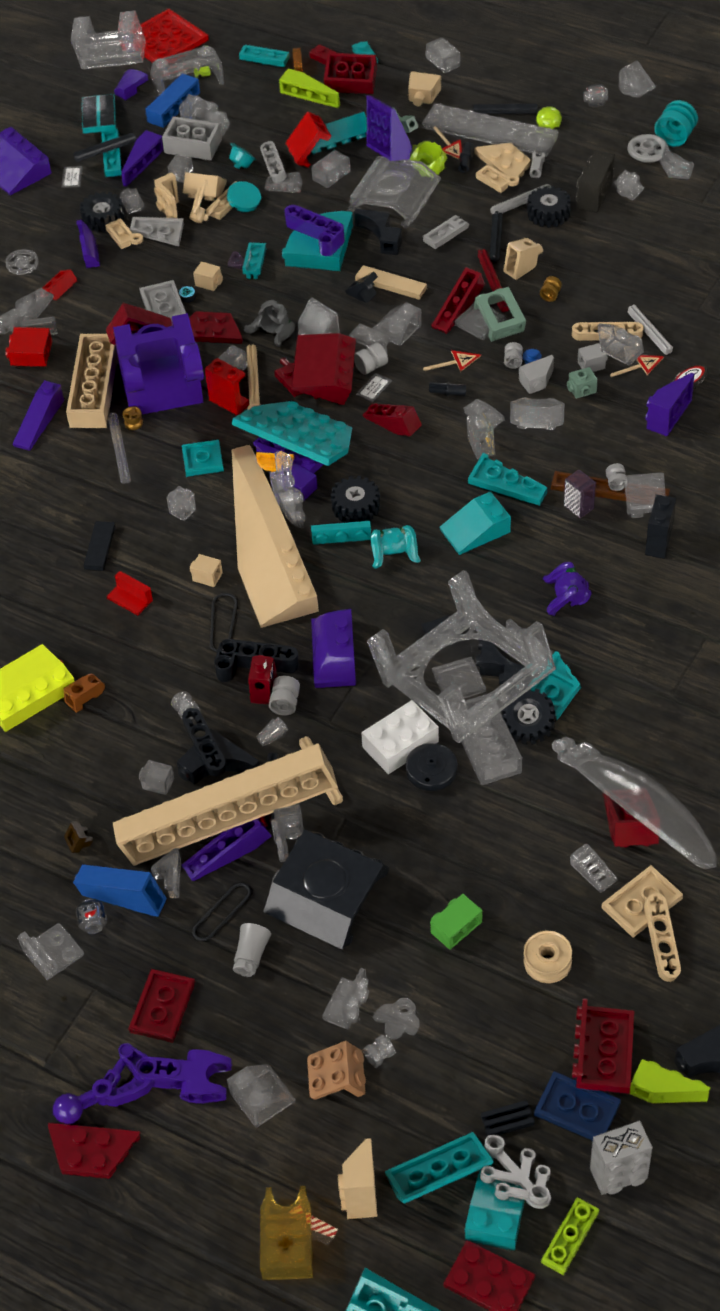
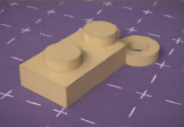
M488 164L476 172L478 180L500 193L506 190L508 185L516 186L519 184V177L517 175L507 176Z
M122 219L106 224L107 232L121 249L129 247L131 244L138 245L143 242L142 234H133Z

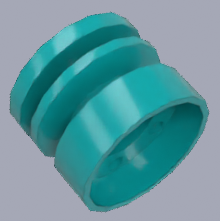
M672 101L667 105L655 124L656 136L664 139L667 145L672 147L684 144L698 123L696 110L685 101Z

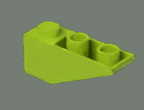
M643 1059L630 1087L631 1095L650 1103L705 1102L708 1100L710 1087L699 1080H691L684 1077L678 1071H669L662 1068L656 1062Z

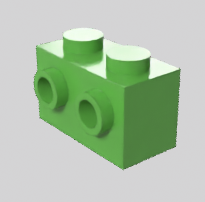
M462 894L457 899H452L447 908L441 913L437 912L430 921L431 934L451 950L482 923V910Z

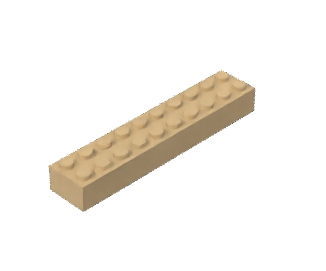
M319 743L308 746L300 751L287 754L274 761L266 762L256 768L246 770L243 773L225 778L212 785L204 786L199 790L186 793L173 800L163 802L160 805L113 822L116 843L133 866L336 789L338 786L333 768Z

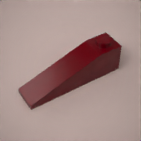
M467 267L464 269L432 323V328L446 334L452 329L484 287L485 282L481 273Z

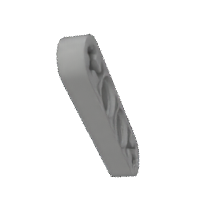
M268 141L263 143L260 149L272 181L274 183L284 181L287 175L274 142Z

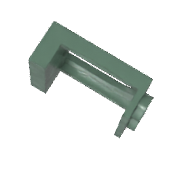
M509 287L499 288L493 292L480 294L478 297H475L474 309L480 310L489 328L488 337L491 342L524 331L526 319ZM505 300L514 318L498 323L489 305Z

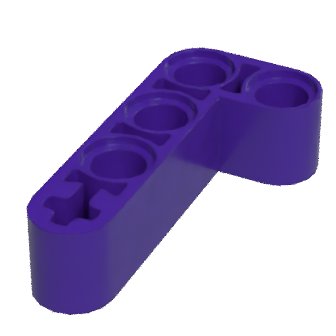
M289 205L285 208L286 226L318 239L321 255L331 256L344 244V226L342 223L297 205Z

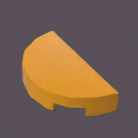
M256 452V459L258 465L264 470L277 472L285 470L292 465L294 454Z

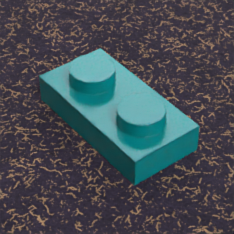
M367 41L352 45L354 54L375 55Z

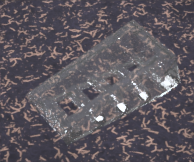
M299 172L287 173L286 179L279 183H274L271 176H269L264 188L270 191L300 192L303 181Z
M587 843L571 854L570 864L600 893L617 881V877ZM597 869L600 870V871L597 872L595 875L592 874V873H593L594 871H596ZM605 875L606 878L599 882L598 879Z

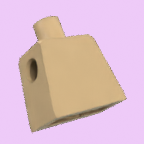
M411 72L409 79V101L413 102L416 106H421L422 103L431 104L441 90V75Z
M528 238L508 243L503 272L517 280L536 267L538 255L543 252L542 246Z

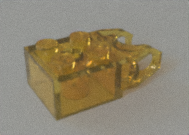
M300 1186L297 1200L292 1205L286 1207L278 1205L274 1201L272 1187H266L265 1198L260 1208V1270L263 1280L313 1278L312 1211L307 1199L306 1186Z

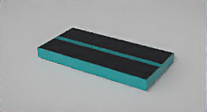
M114 94L82 97V130L84 134L116 130Z

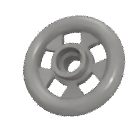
M643 134L634 137L629 142L627 149L630 156L635 160L656 162L665 157L668 152V145L659 136Z

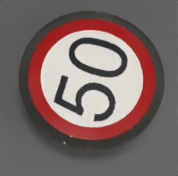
M704 365L688 367L681 371L674 378L673 382L689 373H694L693 389H696V385L706 378L708 369Z

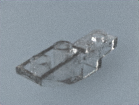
M39 288L17 300L16 308L0 316V333L5 334L13 331L14 327H27L49 305L53 299V294Z
M283 451L274 452L276 471L270 472V480L276 501L292 525L301 529L305 528L304 521L306 517L302 507L304 498L301 490L293 487L295 480L291 469L293 466L292 458Z

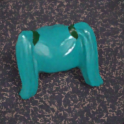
M405 525L401 528L374 530L372 532L373 568L377 569L382 566L383 555L406 552L411 561L416 563L421 561L418 555L416 534L410 525Z

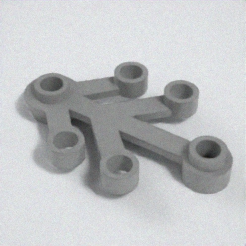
M498 1135L488 1136L485 1139L484 1148L491 1158H497L508 1172L496 1170L491 1166H485L481 1170V1180L485 1183L500 1180L520 1185L523 1188L510 1187L506 1183L497 1184L495 1196L500 1200H507L511 1196L526 1200L534 1208L541 1209L547 1207L550 1204L551 1195L545 1186L550 1177V1168L545 1165L536 1167L535 1178L537 1181L534 1185L529 1180L531 1165L535 1161V1152L531 1149H523L521 1151V1168L519 1169L503 1151L505 1145L503 1138Z

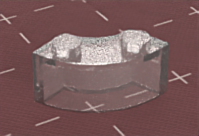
M523 397L511 402L510 423L518 425L520 429L545 428L553 430L556 426L564 424L565 403L553 398L530 399Z

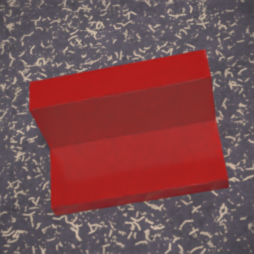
M121 571L115 575L117 586L107 595L108 600L137 616L153 601L151 587Z

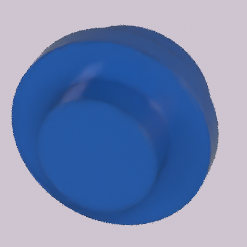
M528 349L523 353V360L526 364L541 359V353L536 349Z

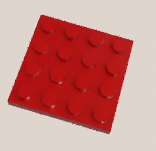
M170 9L120 35L123 43L160 68L209 40L208 34Z

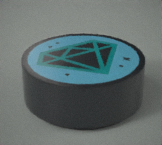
M184 286L179 289L178 293L182 302L188 303L196 299L194 287Z

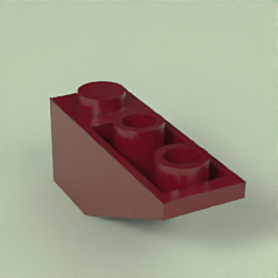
M375 403L370 405L363 414L364 418L397 435L411 436L422 426L414 406Z

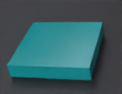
M219 440L182 445L186 477L224 471Z

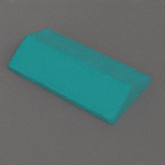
M471 1132L385 1171V1174L397 1199L405 1204L493 1164V1159L476 1135Z

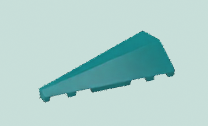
M364 1268L346 1311H440L367 1268Z

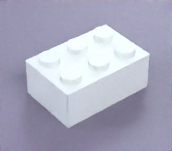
M413 700L361 732L362 747L387 774L404 765L408 755L415 748L424 744H436L439 742V727Z

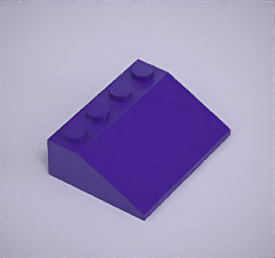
M367 95V146L390 161L410 159L412 146L395 109L371 95Z
M9 127L0 132V187L6 193L12 195L51 174L48 157L15 129Z

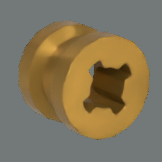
M128 407L123 411L124 424L129 430H137L143 425L142 413L138 407Z

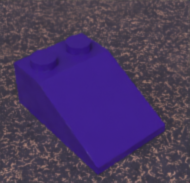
M689 373L658 389L653 396L649 397L646 405L648 407L645 417L647 421L646 429L668 436L692 401L694 373Z

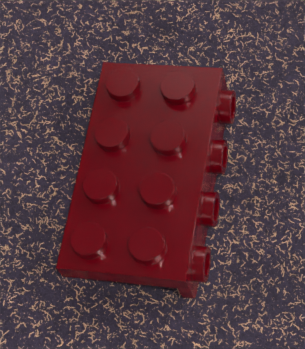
M583 998L582 1006H577L576 1020H581V1025L576 1024L575 1039L580 1040L579 1044L574 1045L573 1057L578 1059V1063H573L572 1078H577L576 1088L630 1094L634 1011L587 1006L588 999Z

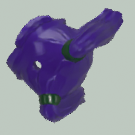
M572 562L560 564L549 575L543 577L545 583H555L557 596L547 607L548 615L555 616L556 612L570 601H572L571 606L585 604L591 596L588 581L576 572Z

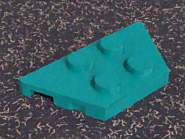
M555 651L528 688H531L533 692L535 688L539 689L541 694L545 692L548 695V699L551 698L556 712V720H558L581 686L576 677L572 675L570 668L561 659L559 652Z

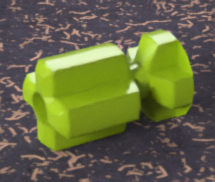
M209 66L200 67V71L197 68L194 69L195 78H198L199 75L202 77L211 75Z

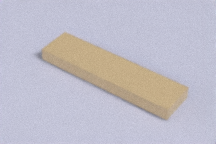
M364 265L355 276V280H358L374 271L378 276L373 281L374 287L419 300L427 289V284Z

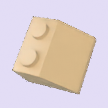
M185 172L183 193L187 194L188 198L195 199L197 189L202 188L204 180H207L203 197L204 200L214 201V198H218L223 193L227 180L219 176Z

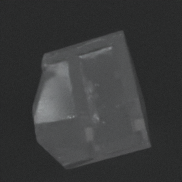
M638 61L633 62L619 72V89L624 95L639 98L656 87Z
M668 146L664 148L660 163L667 176L689 179L694 163H689L669 150Z

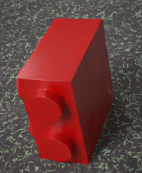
M14 327L12 335L9 336V347L6 348V358H9L10 365L46 367L52 345L50 328Z

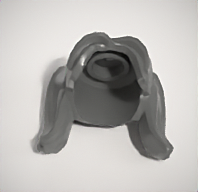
M268 300L262 304L258 313L259 316L250 325H245L244 329L246 333L252 334L261 327L271 334H276L274 344L280 347L282 342L294 332L295 323L288 319L284 305L278 304L275 300Z

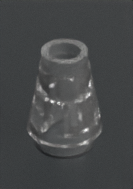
M279 717L276 719L272 718L256 738L264 747L285 736L288 728Z

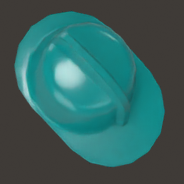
M231 143L232 149L229 159L234 163V167L237 169L240 167L248 168L256 159L242 147Z

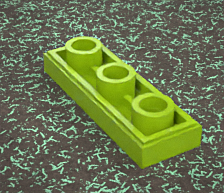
M577 1197L541 1259V1263L564 1275L595 1221L599 1209ZM573 1233L574 1236L570 1237L567 1234Z

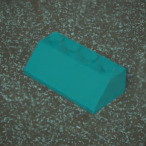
M365 112L325 124L331 134V138L329 141L320 138L311 153L312 155L317 154L325 147H327V150L337 147L336 144L342 142V145L352 142L351 139L357 137V140L367 137V118Z

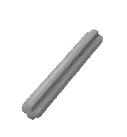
M549 184L540 187L541 189H543L544 186H547V188H551ZM533 190L492 206L490 209L492 215L495 214V211L504 213L526 204L528 196Z
M636 305L629 306L628 314L636 322L643 325V331L665 355L672 353V345Z

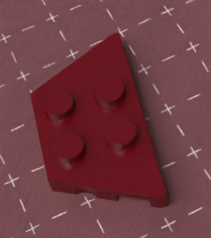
M195 311L189 318L195 342L243 343L241 333L231 313Z
M48 1123L61 1173L66 1175L110 1179L117 1170L118 1164L127 1157L128 1150L141 1137L140 1131Z

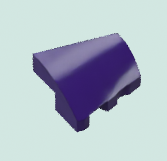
M134 69L127 70L114 93L124 100L129 99L137 93L138 86L148 81V75Z
M77 220L86 268L100 266L95 237L82 220Z

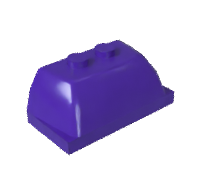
M351 609L328 612L311 619L315 688L355 686L356 676Z

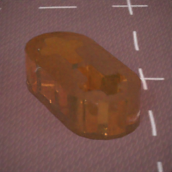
M292 48L294 70L303 72L301 49Z

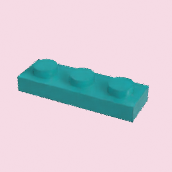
M244 45L239 53V58L246 61L285 67L290 55L289 52Z
M370 521L311 525L313 544L371 540Z

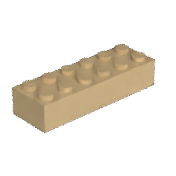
M80 334L66 410L70 428H107L118 361L116 345L110 344L107 334Z

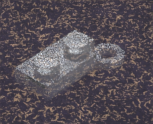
M359 324L350 333V337L356 338L357 343L366 347L376 342L380 343L387 354L386 346L390 343V336L363 324Z

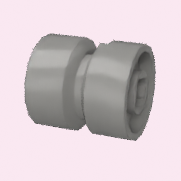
M376 342L368 348L356 352L354 362L357 369L363 375L374 371L375 368L386 365L388 357L383 346Z
M279 676L274 679L269 701V708L272 712L279 715H291L295 712L300 689L298 680L290 676Z

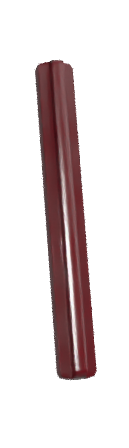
M479 250L478 258L492 292L502 288L487 250ZM505 300L497 303L501 312L509 311Z

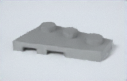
M133 217L130 231L133 234L140 233L145 238L179 246L184 219Z

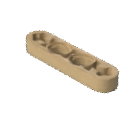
M580 322L572 326V337L580 341L638 340L643 336L644 327L639 322ZM616 329H617V330H620L621 332L615 333V332H613V330H616ZM595 330H602L603 332H601V333H596V332H594V331H595Z
M652 893L646 899L644 909L659 977L664 981L671 982L681 972L679 956L667 901L663 895ZM653 900H655L656 904H660V906L657 909L658 915H655V905H651ZM654 922H663L666 930L658 931L654 926ZM662 942L667 943L671 951L669 953L661 952L659 944ZM671 958L668 962L669 968L674 969L671 975L669 971L664 970L667 967V959Z

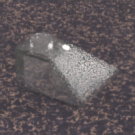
M407 302L388 312L371 329V332L401 346L422 325L421 309Z

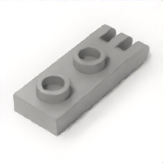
M455 215L425 234L423 241L432 248L437 249L469 227V223L464 222L463 219H459Z

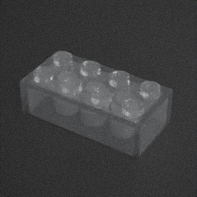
M491 693L451 705V721L481 786L522 773V757Z

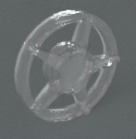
M22 249L9 254L5 263L8 271L13 274L23 275L36 270L38 257L33 251ZM20 254H29V255H31V256L27 257V256H25V255H20ZM17 255L14 262H9L11 258ZM35 258V263L33 265L29 264ZM10 266H16L18 269H12Z

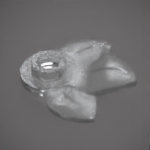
M400 998L394 1004L382 1005L373 1016L375 1021L385 1023V1036L388 1040L397 1039L404 1032L414 1036L420 1025L419 1019L415 1015L416 1006L408 998ZM402 1009H407V1010H408V1012H400V1011H401Z

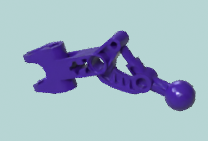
M124 1043L119 1047L120 1058L112 1070L109 1069L103 1079L96 1081L92 1086V1090L79 1096L71 1093L60 1095L53 1105V1115L60 1123L72 1124L80 1119L85 1108L96 1103L112 1107L126 1104L148 1094L152 1087L181 1089L180 1098L191 1103L203 1104L224 1101L227 1099V1089L208 1080L214 1073L230 1071L232 1069V1059L208 1050L198 1049L188 1051L187 1060L149 1057L131 1044ZM126 1067L134 1075L133 1080L121 1087L115 1088L121 1079L120 1073ZM145 1070H152L148 1074L143 1073Z

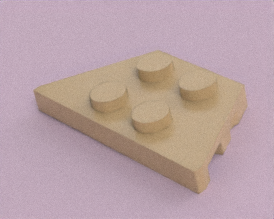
M511 143L474 148V154L486 164L507 176L513 174L522 177L524 171L531 165V159Z

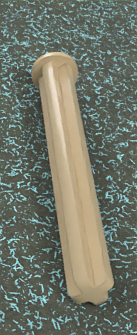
M254 344L247 346L250 402L248 409L260 405L257 350Z

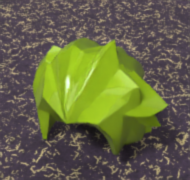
M423 141L418 143V145H413L410 159H407V162L413 165V170H416L421 178L426 177L430 179L443 171L447 155L441 146L435 142Z

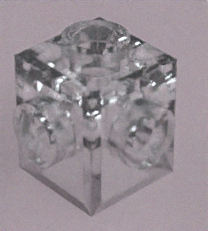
M207 110L203 121L220 123L221 136H223L229 128L226 112Z
M624 170L614 181L618 188L616 191L621 196H625L632 201L643 191L644 187L639 181L640 177L635 172L630 173L627 170Z
M178 486L166 497L169 513L183 521L196 510L194 493L189 489Z

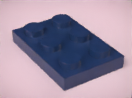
M554 1071L534 1111V1116L593 1141V1137L608 1132L620 1106L621 1099L598 1090L576 1088V1080Z

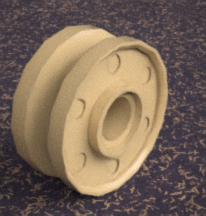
M545 930L535 933L528 939L524 946V966L526 972L533 979L541 983H554L566 977L571 970L572 948L570 942L563 935L555 931ZM550 955L552 956V958L548 959L544 958V956Z

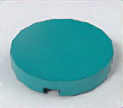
M239 181L229 187L227 201L232 207L238 208V211L250 212L255 210L260 204L261 193L253 184Z

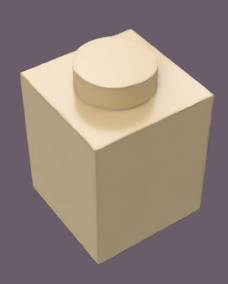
M201 262L193 272L195 286L214 291L222 283L223 276L219 266Z
M199 554L190 565L193 581L215 587L223 573L221 560Z

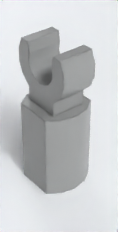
M533 152L530 168L531 177L539 178L541 176L543 163L545 162V153L538 157L536 152Z

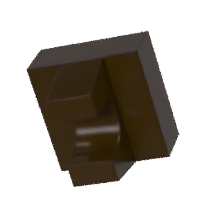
M71 822L64 835L71 853H79L81 848L91 846L93 842L92 837H86L88 828L81 826L79 822Z

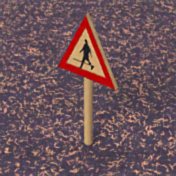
M434 126V130L448 145L442 148L445 154L459 159L462 152L461 139L450 144L439 129Z
M451 350L455 360L427 366L423 370H431L457 363L461 372L481 355Z
M634 355L639 363L638 365L611 373L610 377L640 367L648 375L664 356Z

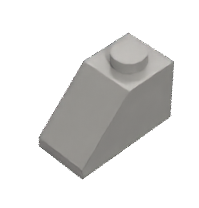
M553 355L519 367V381L529 394L546 388L553 372Z

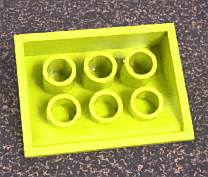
M43 644L0 669V726L4 732L64 697L63 688L75 682L74 677L65 665Z

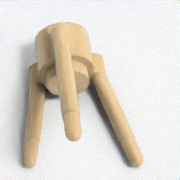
M204 180L202 188L197 189L189 217L192 221L202 224L203 220L207 221L210 214L221 202L218 199L207 213H205L204 208L200 207L207 180Z

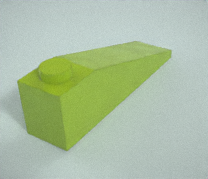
M287 69L279 79L280 93L335 108L340 107L338 92L303 72Z

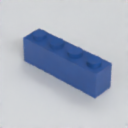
M182 73L146 108L147 122L164 128L173 116L175 117L200 93L199 79Z

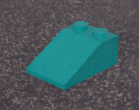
M490 491L471 500L442 524L440 530L460 555L510 533L511 516Z
M480 1169L465 1226V1241L468 1240L478 1244L515 1251L525 1200L511 1196L507 1200H500L495 1196V1190L499 1183H506L514 1188H523L520 1185L500 1180L485 1183L480 1178Z

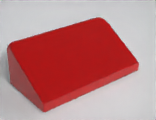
M72 270L60 271L40 289L39 293L57 300L77 281V278Z

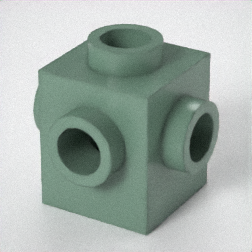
M590 367L569 373L567 388L569 392L573 393L575 398L587 396L597 392V378Z

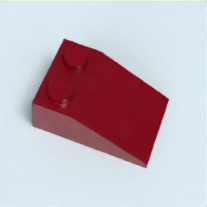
M646 788L603 791L609 830L614 846L628 847L630 845L649 846L651 844H659L660 820Z

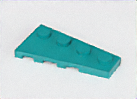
M482 453L468 477V484L539 506L547 494L546 486L528 476L523 477L519 475L518 471L513 468L510 470L504 467L503 463L498 460H491L489 455Z

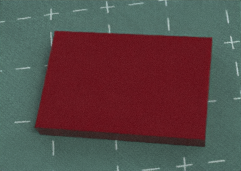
M151 969L128 1028L129 1033L174 1043L195 985V979Z

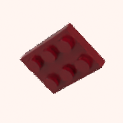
M467 1240L444 1282V1288L489 1311H519L535 1279V1274Z

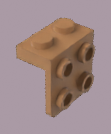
M344 1041L309 1055L307 1062L311 1098L316 1100L343 1089L357 1097L366 1094V1078L363 1068L364 1055L362 1050Z

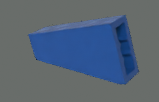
M82 865L73 882L82 896L159 917L167 899L150 872Z

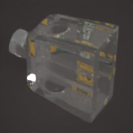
M485 413L468 416L466 418L467 436L476 458L479 459L482 453L489 456L495 455L494 426Z

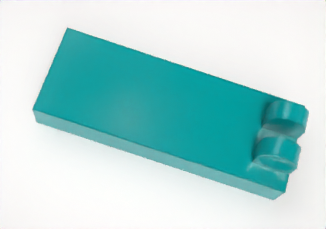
M266 243L248 244L242 268L243 274H246L247 279H251V274H253L254 279H258V275L261 274L266 253Z

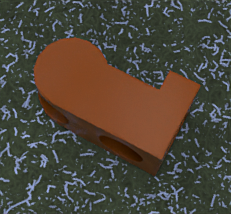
M92 673L81 677L63 688L65 703L77 713L83 709L82 705L102 694L105 684Z

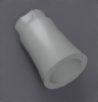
M244 923L240 926L239 942L233 966L235 973L246 977L255 975L265 946L271 936V932L268 929L253 923Z

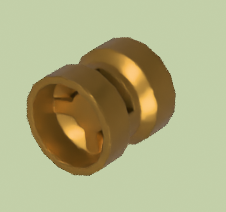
M553 276L547 277L540 290L541 298L548 302L555 301L562 287L561 281Z

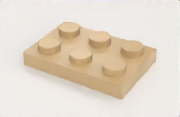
M650 865L604 901L602 909L634 938L648 927L644 903L650 894L659 893L663 895L667 901L668 910L682 900L683 894ZM653 900L651 905H655V915H658L657 909L660 906V904H656L655 900Z

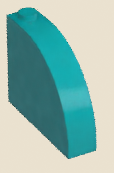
M335 211L320 214L340 222L344 226L345 242L331 256L320 254L318 239L294 230L289 236L286 248L282 250L285 266L340 271L353 228V213L350 211Z

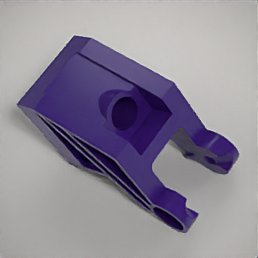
M188 313L171 316L172 326L170 327L160 324H149L133 334L131 333L130 324L113 327L119 366L129 407H138L142 414L204 403L200 380L204 379L203 367Z

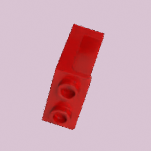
M308 111L286 141V145L289 148V152L293 155L295 163L306 167L311 165L307 156L319 139L329 141L331 138V134L321 117Z
M216 358L205 368L209 401L235 415H239L249 406V399L241 396L239 381L245 377V372Z

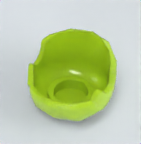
M544 107L537 114V124L544 130H552L555 127H559L562 122L560 112L554 107Z

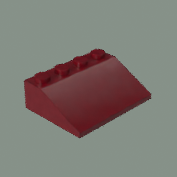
M340 333L298 335L291 389L344 405L352 389L356 338Z

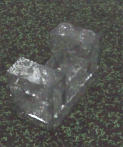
M136 11L121 12L118 31L95 33L89 16L74 18L71 43L81 69L143 62L146 39Z

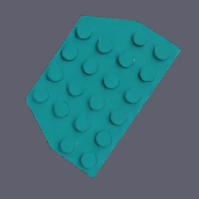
M293 401L253 406L234 417L232 425L327 466L348 454L352 427L347 426L344 422L333 420L327 415L316 413L311 408L302 407Z

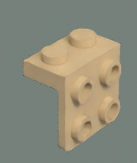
M171 172L154 180V192L157 196V208L163 211L167 218H178L176 204L179 203L176 176Z

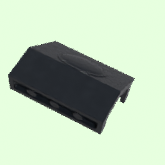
M304 829L272 882L264 913L343 949L352 943L354 935L350 932L357 913L374 884L388 874L390 867L384 865L379 859L364 856L359 850H351L344 847V844L339 841H331L319 832H310Z

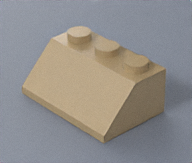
M371 1138L365 1139L342 1164L343 1174H338L341 1209L347 1211V1219L377 1217Z

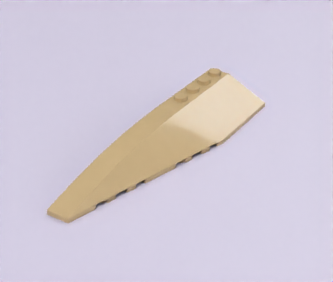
M246 445L232 449L238 571L260 627L263 628L319 612L314 587L262 468L257 463L251 446Z

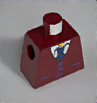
M263 655L252 657L248 680L251 703L269 704L273 681L277 675L273 657ZM262 683L264 688L259 689V684Z

